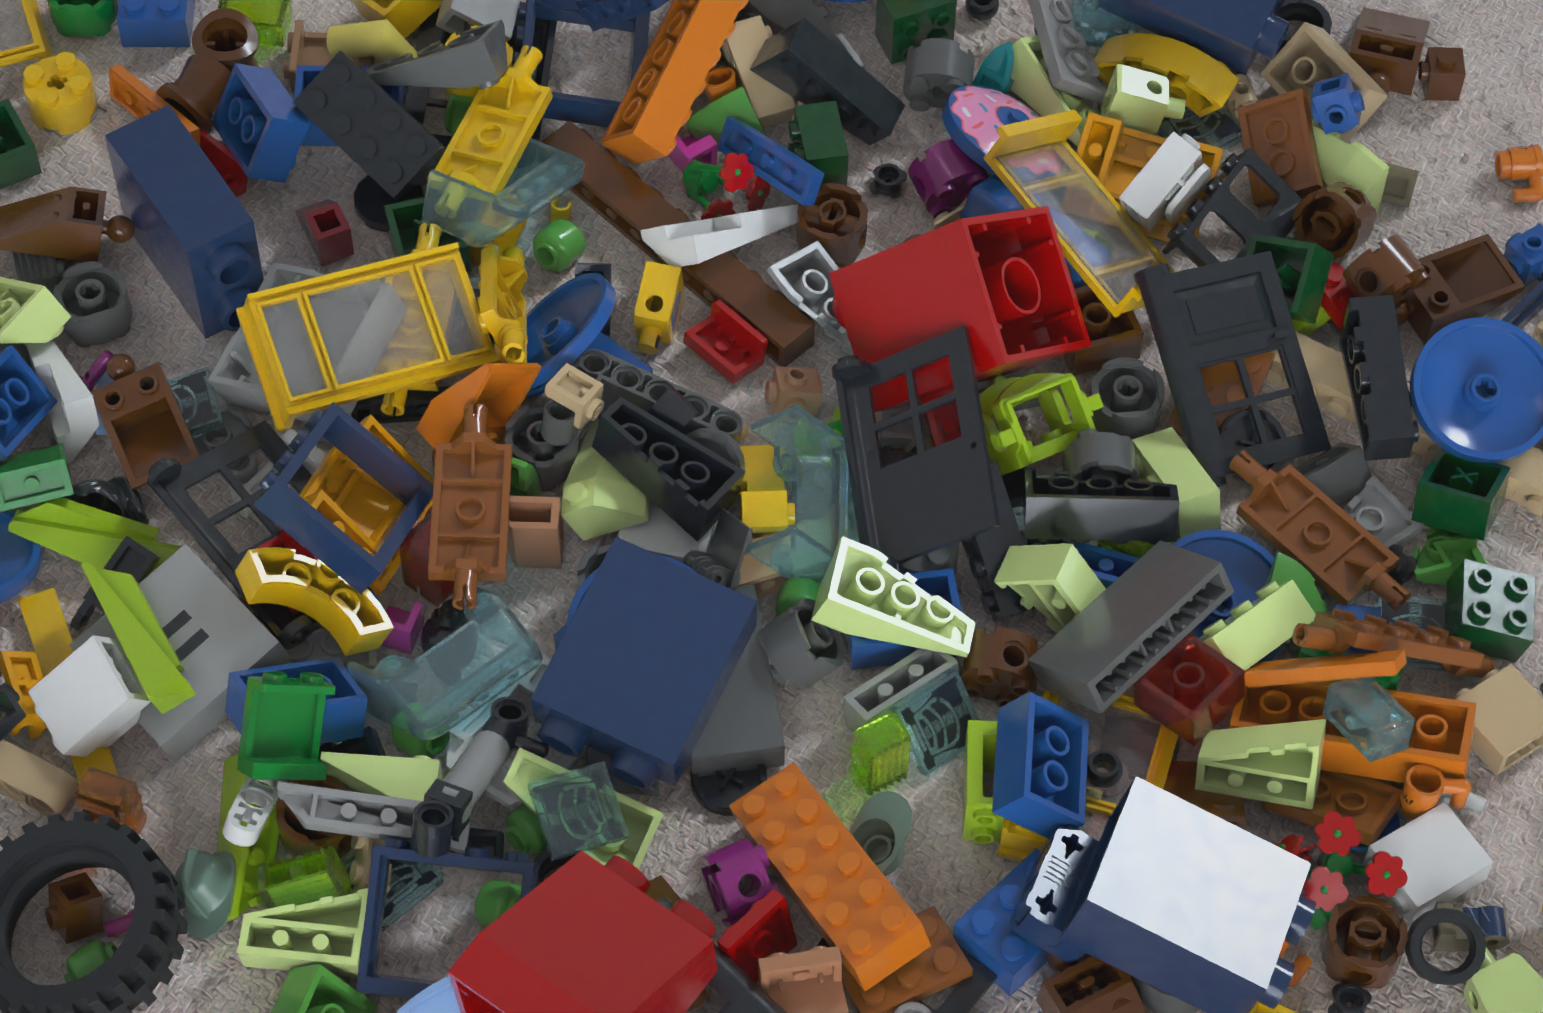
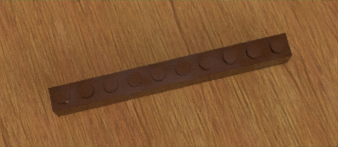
M571 121L565 123L539 143L540 165L656 263L668 265L642 240L640 230L691 222L683 210L674 208L665 200L659 190L650 188L641 180L636 171L631 168L627 169L609 149H603L585 129H579ZM731 250L699 264L682 266L683 285L710 308H712L713 302L718 299L721 300L729 308L735 310L754 329L759 330L768 340L766 355L779 366L787 367L814 345L815 323L812 318L804 311H799L790 304L782 292L773 290L767 285L758 272L753 269L749 270L743 265Z

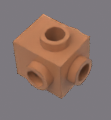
M775 366L772 381H767L765 385V401L771 404L773 418L798 419L800 415L805 414L810 420H816L823 396L818 368Z

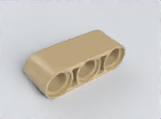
M2 739L0 741V793L46 817L53 814H61L80 789L78 781L63 769Z

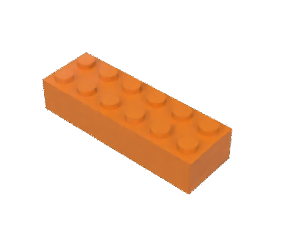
M673 0L600 143L631 165L668 156L677 144L675 137L680 127L687 123L692 114L690 107L694 99L703 92L706 86L705 78L709 70L720 59L721 52L719 50L724 40L735 29L736 23L734 20L738 12L747 5L749 0Z
M1242 673L1230 728L1326 719L1321 770L1404 783L1406 773L1411 767L1418 764H1426L1437 768L1444 778L1466 779L1477 703L1336 681L1248 687L1245 686Z
M794 762L729 805L742 833L755 846L759 844L763 846L769 859V868L830 947L839 946L842 963L865 992L931 947L922 922Z

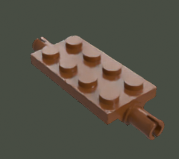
M474 404L464 407L463 433L460 434L457 440L452 443H436L428 578L429 580L454 581L452 605L459 610H463L464 596H466L467 610L477 607L478 581L506 582L512 444H496L489 439V436L486 434L488 409L481 404H477L476 417L473 414Z
M1246 450L1240 452L1242 457L1237 454L1232 459L1229 468L1252 486V493L1238 505L1236 514L1282 554L1301 564L1315 579V583L1339 604L1352 605L1367 591L1376 593L1395 612L1400 609L1399 604L1403 607L1411 597V592L1403 588L1388 575L1397 567L1400 558L1292 465L1288 464L1280 472L1273 471L1272 469L1266 470Z
M1334 608L1332 614L1316 611L1313 625L1298 623L1293 631V642L1295 645L1323 650L1336 655H1342L1350 646L1378 652L1405 650L1406 657L1440 662L1442 670L1456 676L1463 677L1466 675L1483 678L1488 672L1495 669L1494 659L1471 649L1470 641L1455 636L1448 637L1449 631L1427 625L1426 631L1418 630V625L1407 621L1396 620L1395 625H1389L1386 619L1378 616L1365 614L1363 620L1356 619V614Z

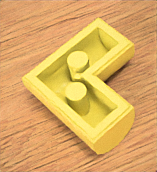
M387 19L329 26L327 32V48L332 58L340 50L352 59L373 56L379 63L406 53H412L414 58L418 57V52Z

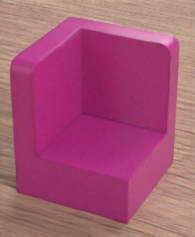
M676 135L677 144L668 156L682 173L693 160L704 164L717 165L718 144L711 135L697 140L693 135L681 140Z
M415 601L411 612L388 605L385 612L394 628L381 646L411 655L424 625V603Z

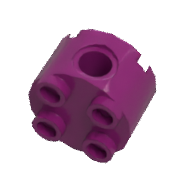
M953 139L931 146L924 151L927 157L921 162L917 157L908 169L909 177L920 199L934 219L945 211L950 213L952 208L960 206L968 198L971 189L988 178L985 169L965 154Z
M745 838L700 857V862L703 865H707L701 868V872L711 902L717 913L723 910L728 916L721 920L726 928L738 922L757 900L763 899L771 890L775 889L781 894L778 885L775 882L770 883L765 868L770 866L767 853L761 844L755 846L753 842ZM742 876H744V880H745V881H744V885H743L742 888L739 890V889H738L739 880L741 879Z

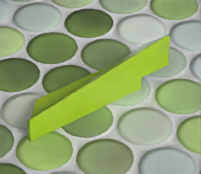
M63 497L39 502L38 505L23 510V508L18 509L8 525V531L75 561L80 563L87 562L101 569L105 567L126 536H129L160 557L150 574L182 547L158 542L159 528Z
M87 562L80 564L145 693L162 715L197 695L195 690L182 676L181 672L185 669L136 579L131 574L96 568Z
M239 753L226 758L224 761L217 852L226 851L232 854L236 863L233 900L227 922L239 917L243 912L268 899L279 837L276 803L254 845H235L229 842L222 833L228 812L247 778L245 774L237 770ZM257 781L263 785L271 786L265 782ZM246 802L253 807L261 808L256 804ZM242 821L240 825L246 827L249 823Z

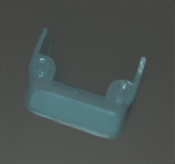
M531 138L506 184L508 187L496 195L436 170H431L428 177L421 222L427 223L429 226L431 223L441 227L443 232L464 240L466 244L473 247H482L519 225L582 181L585 163L578 157Z
M797 404L750 426L751 432L774 447V471L780 478L792 485V503H795V525L749 544L746 552L785 578L823 579L842 536L859 543L844 437Z
M477 587V607L467 610L466 605L464 608L468 622L416 659L411 660L407 657L391 655L382 659L373 670L354 661L348 663L347 668L368 698L366 709L369 715L421 740H431L447 733L536 669L543 661L542 653L537 642L497 594Z

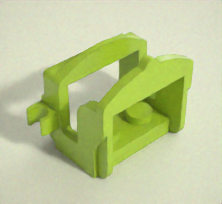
M1035 373L1024 377L1008 379L1002 375L994 377L991 385L979 393L990 463L997 461L1002 476L1064 451L1072 441L1077 439L1080 431L1089 428L1095 429L1092 411L1104 407L1099 393L1086 397V394L1080 390L1076 378L1071 373ZM1057 385L1061 387L1074 422L1071 421L1063 399L1055 387ZM1034 398L1038 399L1051 431L1041 435L1042 443L1033 446L1031 440L1026 441L1013 409L1014 406ZM992 415L995 416V419L1001 431L1000 433L998 432L995 422L991 417Z

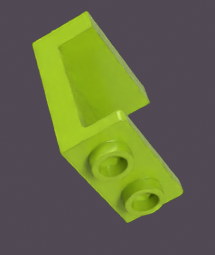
M968 720L963 757L962 840L986 845L1001 841L1005 819L992 813L993 797L983 796V772L995 773L998 721Z

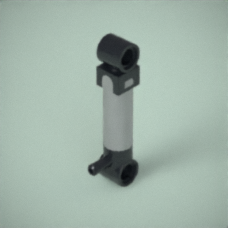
M512 696L496 699L492 703L490 717L443 781L436 778L424 794V802L419 803L413 811L410 843L411 848L416 853L432 858L445 855L449 851L452 837L458 838L470 822L471 809L513 751L522 748L539 757H547L549 745L527 737L530 709L525 701Z

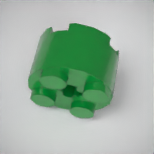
M47 0L52 22L56 26L57 32L65 37L104 36L111 31V24L115 21L118 13L117 0Z

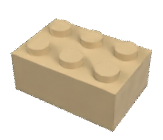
M1307 22L1298 29L1275 58L1260 73L1279 95L1299 88L1304 89L1307 92L1311 119L1313 120L1311 103H1313L1314 83L1348 73L1354 91L1360 90L1365 110L1361 111L1359 125L1348 132L1340 133L1341 140L1346 143L1388 97L1379 85L1323 28ZM1318 123V128L1324 131L1322 124Z

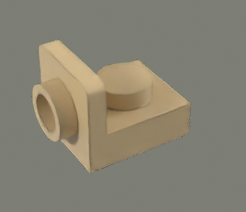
M568 363L546 384L544 395L575 412L573 426L581 429L589 419L594 421L604 406V401L601 400L604 384Z

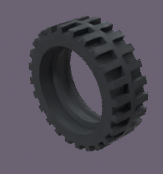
M74 812L73 820L68 821L60 813L47 816V825L37 827L32 821L22 826L24 834L14 841L8 835L0 841V846L3 848L0 851V1011L2 1013H133L132 1010L143 1001L149 1007L157 999L153 994V990L160 981L168 985L174 976L168 967L172 958L177 960L182 958L184 947L178 942L177 938L178 934H187L188 922L179 912V910L186 908L184 896L175 887L179 883L145 839H141L135 830L125 823L119 827L112 817L102 814L99 815L97 822H95L87 812ZM108 868L119 873L129 883L134 893L135 902L129 930L115 953L90 974L68 983L38 985L22 976L12 961L11 947L17 921L29 901L48 883L75 870Z

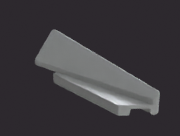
M278 782L277 784L278 797L284 800L305 829L385 840V838L409 840L410 843L413 811L419 803L424 802L286 782ZM471 815L470 822L458 838L452 837L449 850L465 853L471 827Z

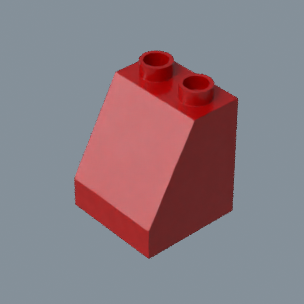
M1048 206L959 219L829 273L835 292L833 297L835 317L847 331L854 356H858L861 360L869 363H874L962 326L968 327L977 383L991 380L998 375L1005 376L1092 346ZM949 357L914 370L919 403H921V397L954 388ZM905 374L871 388L875 413L910 405Z
M581 850L483 929L449 969L448 975L461 1013H685L718 971L714 940L711 939L716 932V927L702 911L684 900H677L671 909L668 910L645 893L651 886L649 880L627 860L613 855L605 865H602Z

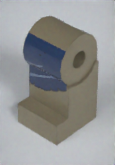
M1436 902L1434 909H1458L1471 916L1481 927L1488 950L1500 949L1510 943L1507 915L1504 908L1492 905L1478 908L1453 907V902ZM1443 922L1431 927L1433 951H1469L1467 936L1460 927L1452 923Z

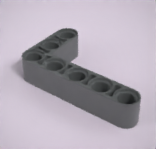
M585 350L572 365L604 384L601 400L604 401V406L608 408L621 396L648 412L670 387H673L699 411L681 433L686 435L701 427H714L728 433L738 445L740 443L744 424L743 418L732 409L602 350ZM549 398L545 403L542 418L541 436L549 444L556 446L568 444L579 431L577 427L573 426L575 412Z

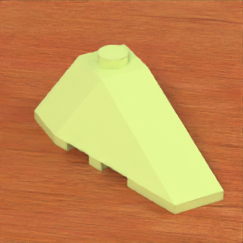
M1038 35L1019 38L1012 45L1014 63L1011 79L1014 80L1011 90L1042 117L1075 109L1083 120L1068 139L1078 147L1088 113H1098L1089 107L1087 99L1052 87Z
M1312 119L1323 187L1337 182L1350 184L1362 191L1370 201L1371 206L1376 209V212L1379 211L1389 166L1364 145L1356 141L1348 144L1341 140L1339 132L1325 134Z
M0 277V344L48 343L61 334L64 329L63 325L71 316L45 286Z
M599 421L590 424L563 486L561 516L583 541L634 526L649 519L650 499L592 448Z
M842 536L818 589L811 621L848 635L967 657L976 622L939 595L931 596L915 584L916 578L908 572L902 575L886 563L888 558L878 550Z
M519 748L503 785L547 824L539 797L534 796L533 789L555 782L586 783L591 782V780ZM594 783L572 785L562 789L564 792L571 789L574 791V811L578 821L588 833L587 835L579 836L567 827L565 822L567 821L568 823L569 819L572 822L571 819L574 812L572 813L570 807V809H567V812L563 809L561 813L563 794L561 795L562 792H560L557 803L559 818L565 830L573 838L586 840L609 828ZM603 786V791L598 790L607 820L611 819L612 815L613 820L619 825L622 836L612 839L610 833L606 831L592 838L584 844V847L575 851L579 853L582 850L602 865H605L613 855H616L639 869L664 813ZM579 788L586 789L585 800L587 810L593 822L598 826V829L594 832L584 824L578 814L577 792ZM590 791H593L596 802L595 800L593 802L594 814L598 812V805L603 823H599L591 811L589 804ZM584 803V806L580 804L579 813L581 811L582 817L584 815L585 818L587 811L585 812L586 807ZM557 811L555 815L554 812L553 815L549 813L547 816L546 814L550 828L552 824L553 827L554 824L558 826L559 818L557 819L558 815L556 816Z

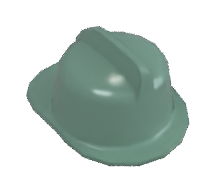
M891 791L880 792L867 800L849 831L884 876L895 872L904 859V842L912 825V810L908 801L899 793Z
M195 848L187 849L184 861L175 873V878L179 883L175 887L185 899L184 918L188 922L187 931L189 935L197 939H208L217 934L228 920L227 917L233 900L236 863L233 855L226 851L211 854Z

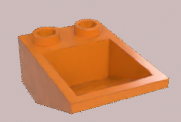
M486 363L432 399L416 430L434 448L432 452L434 465L436 443H452L463 433L464 407L469 404H474V417L477 416V404L487 407L486 434L490 440L496 444H501L502 438L506 433V423L513 413L520 408L542 367L538 363Z

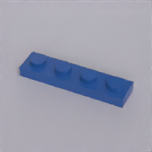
M727 117L717 149L725 155L729 153L737 155L740 153L746 154L748 156V163L754 167V174L800 204L814 206L825 173L739 118Z

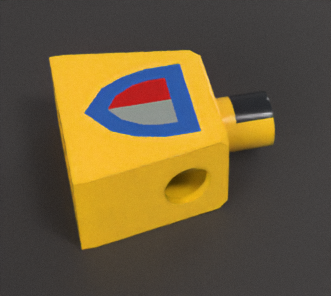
M646 261L634 310L636 337L639 338L637 349L643 353L656 354L658 353L660 343L670 344L673 340L685 300L682 267Z

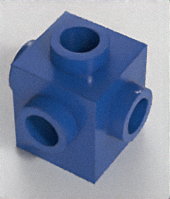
M1348 73L1314 83L1311 111L1316 124H1322L1325 134L1336 131L1345 133L1359 125L1361 111L1365 110V104L1360 90L1354 91Z
M1538 224L1523 234L1520 232L1514 234L1505 244L1504 257L1525 287L1536 280H1543V226Z

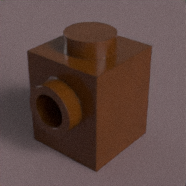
M1428 47L1425 61H1420L1418 67L1419 82L1423 83L1424 100L1459 101L1466 75L1463 48Z
M86 872L48 884L49 907L45 909V918L49 928L52 931L57 930L66 944L103 932V895Z

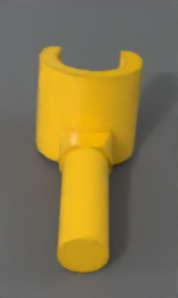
M554 197L550 202L549 223L556 219L570 221L571 201H569L565 208H558L559 197Z

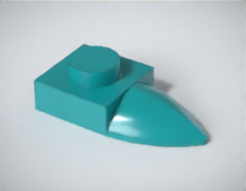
M1007 42L1000 45L985 58L972 85L988 87L1008 95L1014 83V80L1011 79L1014 63L1012 43Z

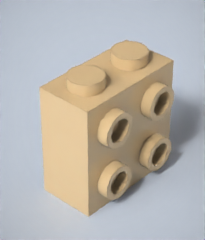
M1512 664L1500 671L1494 669L1488 672L1477 686L1471 690L1463 688L1452 697L1453 700L1477 703L1471 748L1496 776L1543 746V697Z

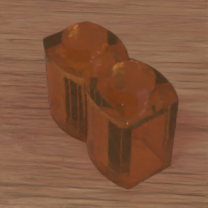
M89 766L76 789V802L82 808V812H87L95 822H97L99 815L102 814L112 817L119 827L125 823L134 829L137 834H140L143 830L147 813L144 812L141 802L142 796L138 793L136 782Z

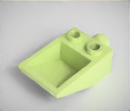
M321 752V762L327 764L326 774L342 781L352 792L424 801V794L436 778L443 781L440 760L432 759L428 756L417 755L407 758Z

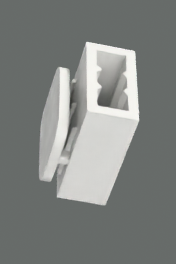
M1173 131L1119 197L1121 207L1127 215L1149 232L1164 214L1170 223H1175L1211 178L1210 167L1203 164L1202 153L1199 150L1201 146L1197 141L1186 133L1180 137Z
M95 635L90 637L28 691L35 703V712L46 723L52 734L54 746L63 755L87 757L96 748H106L114 743L137 723L141 710L151 702L117 639Z
M1446 802L1371 844L1363 861L1364 866L1370 863L1373 864V856L1379 851L1388 852L1391 857L1398 856L1403 860L1401 869L1407 873V883L1401 888H1396V894L1387 898L1390 904L1395 907V912L1407 920L1410 925L1423 913L1434 910L1436 902H1453L1454 905L1460 895L1486 881L1494 863Z

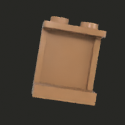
M295 20L294 32H289L287 38V49L291 55L290 59L285 58L284 79H290L292 93L295 90L297 65L326 66L333 59L327 48V33L306 32L303 20ZM373 56L353 58L359 66H374L378 64V61Z

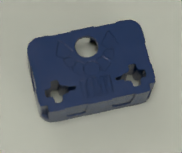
M1067 824L1065 828L1059 826L1041 847L1013 911L1010 924L1014 932L1065 962L1075 963L1086 952L1060 940V936L1099 841L1070 824Z

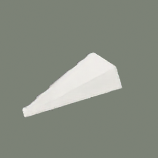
M798 204L643 229L640 232L642 240L668 265L676 267L694 265L797 223Z
M50 340L48 343H24L29 352L33 372L58 401L47 414L52 426L54 439L57 440V444L63 443L67 461L71 463L100 426L93 395L53 340Z

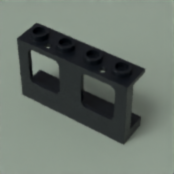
M1250 148L1238 156L1232 153L1220 165L1219 169L1222 173L1219 177L1217 175L1214 176L1203 187L1202 191L1205 193L1203 198L1196 199L1186 209L1184 214L1188 216L1184 222L1180 221L1167 234L1170 241L1162 252L1166 255L1178 247L1197 267L1220 262L1195 237V230L1209 212H1214L1243 241V247L1234 259L1244 257L1247 254L1252 233L1286 238L1295 226L1293 214L1302 198ZM1244 166L1249 167L1277 195V202L1263 220H1259L1230 192V184Z

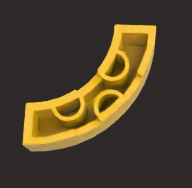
M1131 33L1106 39L1093 60L1101 72L1098 77L1107 87L1117 64L1165 76L1169 80V96L1185 99L1186 106L1200 118L1221 109L1239 81L1223 62L1215 60L1208 54L1186 43L1154 34Z
M782 445L739 446L744 455L746 471L739 490L740 520L753 529L752 533L788 532V526L795 525V503H787V490H785L784 479H790L789 457H782Z
M264 547L247 551L236 568L235 574L248 605L257 603L279 604L307 614L329 631L345 656L379 649L394 628L379 601L367 588L360 594L319 559L315 560L295 554L296 550L289 548Z

